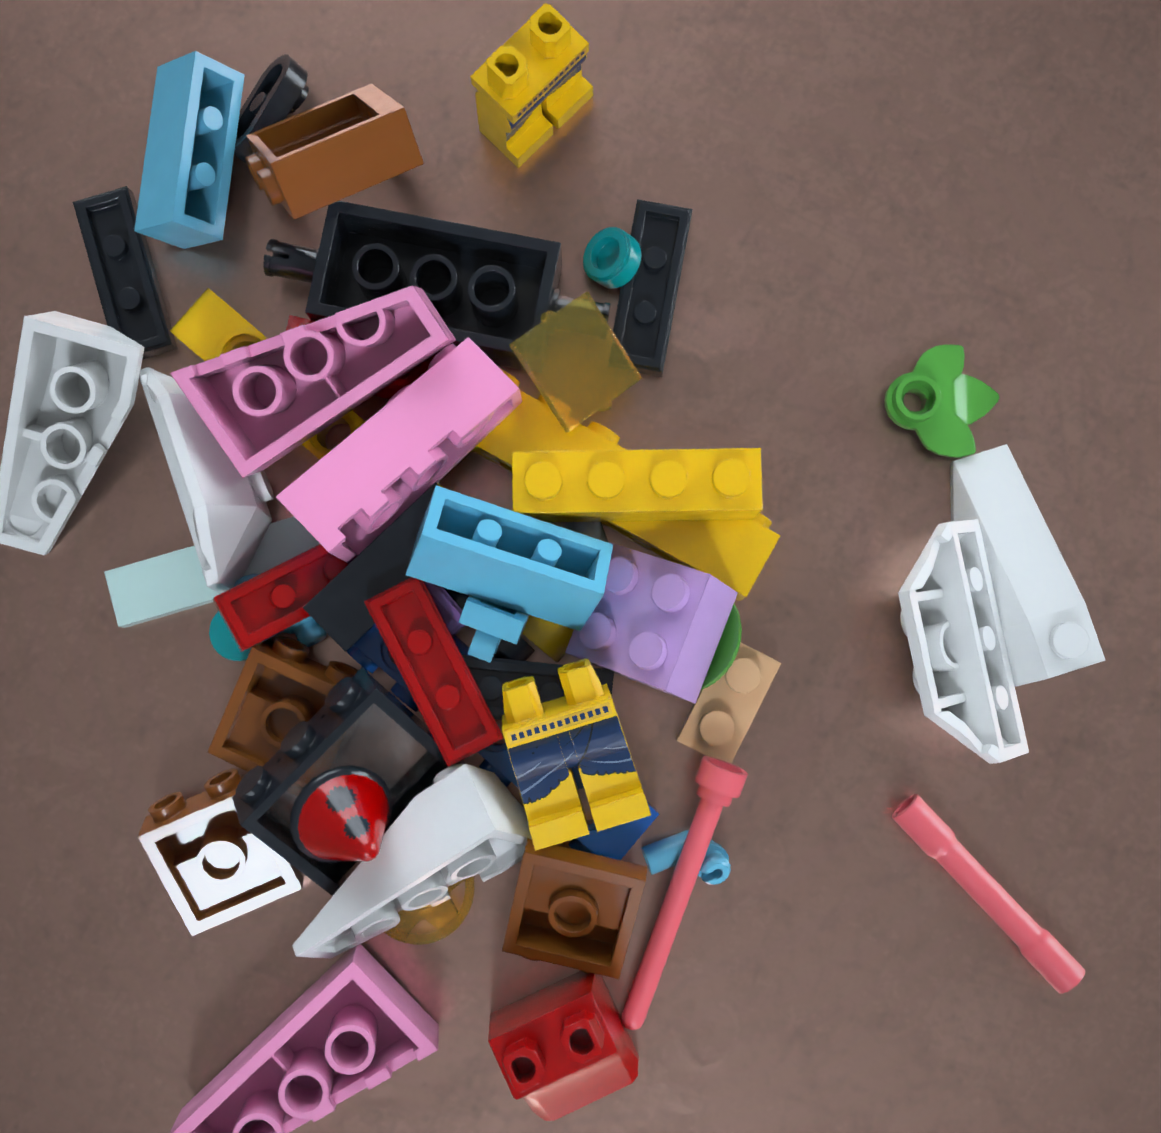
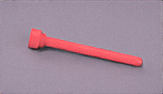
M704 756L697 771L695 782L699 786L696 794L701 798L621 1015L622 1024L629 1030H637L644 1024L723 806L729 807L733 798L740 797L748 773L745 770L721 759Z

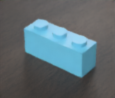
M197 51L157 66L135 232L182 249L223 240L244 74Z
M436 485L419 527L405 575L581 631L604 595L613 544Z

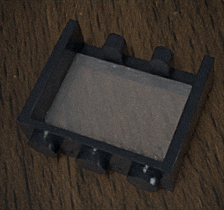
M364 667L352 678L346 677L340 680L328 693L325 705L308 722L302 721L296 724L284 737L280 750L263 767L256 766L241 779L236 788V794L232 797L239 823L243 828L332 896L346 881L345 874L357 861L321 862L308 857L298 849L292 839L290 815L295 799L303 787L317 775L338 766H360L377 773L385 781L392 799V813L385 830L386 832L413 798L433 785L435 776L448 768L428 726L374 679ZM461 760L453 765L466 763L464 760Z

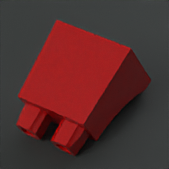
M579 971L490 1013L488 1042L511 1094L516 1100L523 1098L530 1109L544 1121H555L632 1084L638 1076L639 1055L627 1029L622 1024L621 1016L602 975L586 974Z

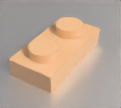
M740 642L737 656L728 671L714 684L700 690L697 701L693 704L676 740L706 756L721 759L732 764L781 663Z

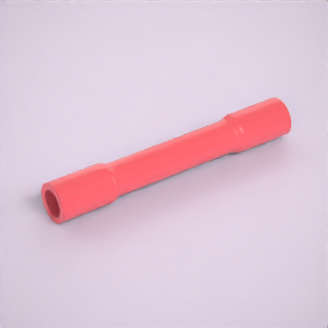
M918 794L910 796L892 814L893 820L928 856L937 860L1019 947L1021 954L1059 994L1072 990L1080 983L1085 975V969L1048 930L1040 927L956 839L953 830Z

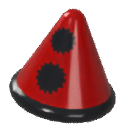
M347 765L326 770L305 785L295 799L290 815L292 839L299 850L317 861L330 863L372 861L379 854L383 835L391 818V793L385 781L377 773L365 767Z

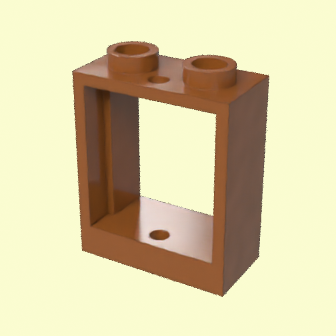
M372 83L246 135L254 154L245 157V160L260 191L264 190L272 206L281 203L294 220L424 164L405 108Z

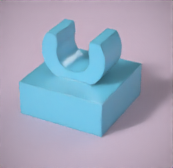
M469 596L458 622L477 629L468 655L491 663L501 639L517 645L529 615Z

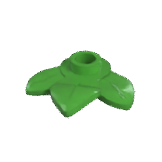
M939 345L927 350L920 356L913 372L896 378L890 384L885 394L886 412L896 425L904 429L915 430L927 450L950 458H962L976 452L975 440L968 425L985 416L1000 398L995 390L981 380L962 374L965 354L964 348L961 345ZM911 393L919 397L921 401L920 411H910L906 408L904 404L905 394Z

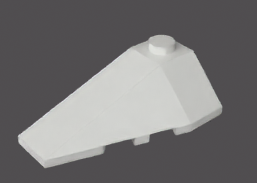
M1002 445L951 462V522L979 520L1015 687L1049 679L1105 661L1086 603L1008 445Z

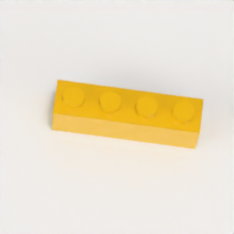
M761 448L512 452L513 511L545 522L754 519L763 510Z

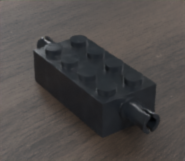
M337 201L328 205L319 249L279 242L276 239H270L266 246L267 251L273 252V256L264 254L263 268L266 276H277L311 283L305 310L310 320L318 321L330 317L337 312L413 285L424 290L456 339L451 344L457 347L469 337L499 366L541 373L548 334L553 335L554 329L596 337L599 340H604L611 303L605 302L604 304L562 296L561 290L557 289L562 269L560 242Z

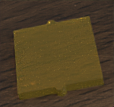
M588 291L556 312L549 310L541 315V323L509 344L565 432L571 431L597 411L604 412L610 410L612 400L642 379Z

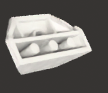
M149 367L140 370L139 379L143 386L207 587L221 594L233 588L235 582L244 576L272 521L266 501L274 499L270 482L264 470L242 478L174 378Z
M979 520L952 521L938 524L898 592L902 609L900 617L901 626L908 637L914 665L913 683L920 694L923 713L927 718L989 764L1001 763L1029 753Z

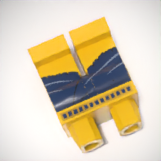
M544 3L516 33L495 50L470 76L471 84L477 89L475 99L479 131L517 168L525 163L553 135V125L557 129L562 127L593 96V86L582 76L581 66L587 58L586 54L589 52V43L558 11L547 3Z
M586 658L565 664L557 669L564 690V697L542 703L534 676L522 677L502 684L505 715H502V733L520 790L535 851L589 835L585 811L572 772V768L578 767L597 832L651 816L607 683L601 685L592 664Z

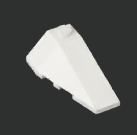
M57 311L24 316L0 466V544L44 556L50 553L134 406L145 347L111 326Z
M456 764L442 770L435 776V784L416 795L385 832L377 857L372 861H361L294 942L292 947L296 957L331 959L395 927L400 922L399 911H412L430 904L432 907H435L451 899L448 892L449 886L477 874L485 882L517 864L523 859L527 838L532 839L525 809L493 772L468 764Z

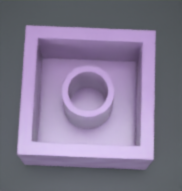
M611 543L613 544L604 595L582 630L574 629L565 653L581 660L589 659L590 663L597 667L609 669L618 675L695 704L738 592L711 574Z

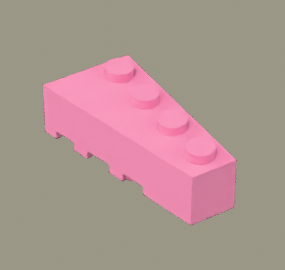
M412 285L337 312L330 317L295 327L280 333V335L249 346L240 347L221 354L219 357L197 365H190L170 374L242 478L263 471L456 341V339L424 290Z
M469 337L457 347L454 344H449L443 348L430 362L428 371L411 385L401 388L381 410L276 496L284 507L332 555L347 563H351L435 482L438 483L522 403L520 389Z
M359 944L349 949L181 1109L170 1133H289L310 1120L313 1122L318 1121L333 1112L337 1104L366 1087L370 1090L392 1077V1072L417 1058L420 1061L437 1051L439 1024Z

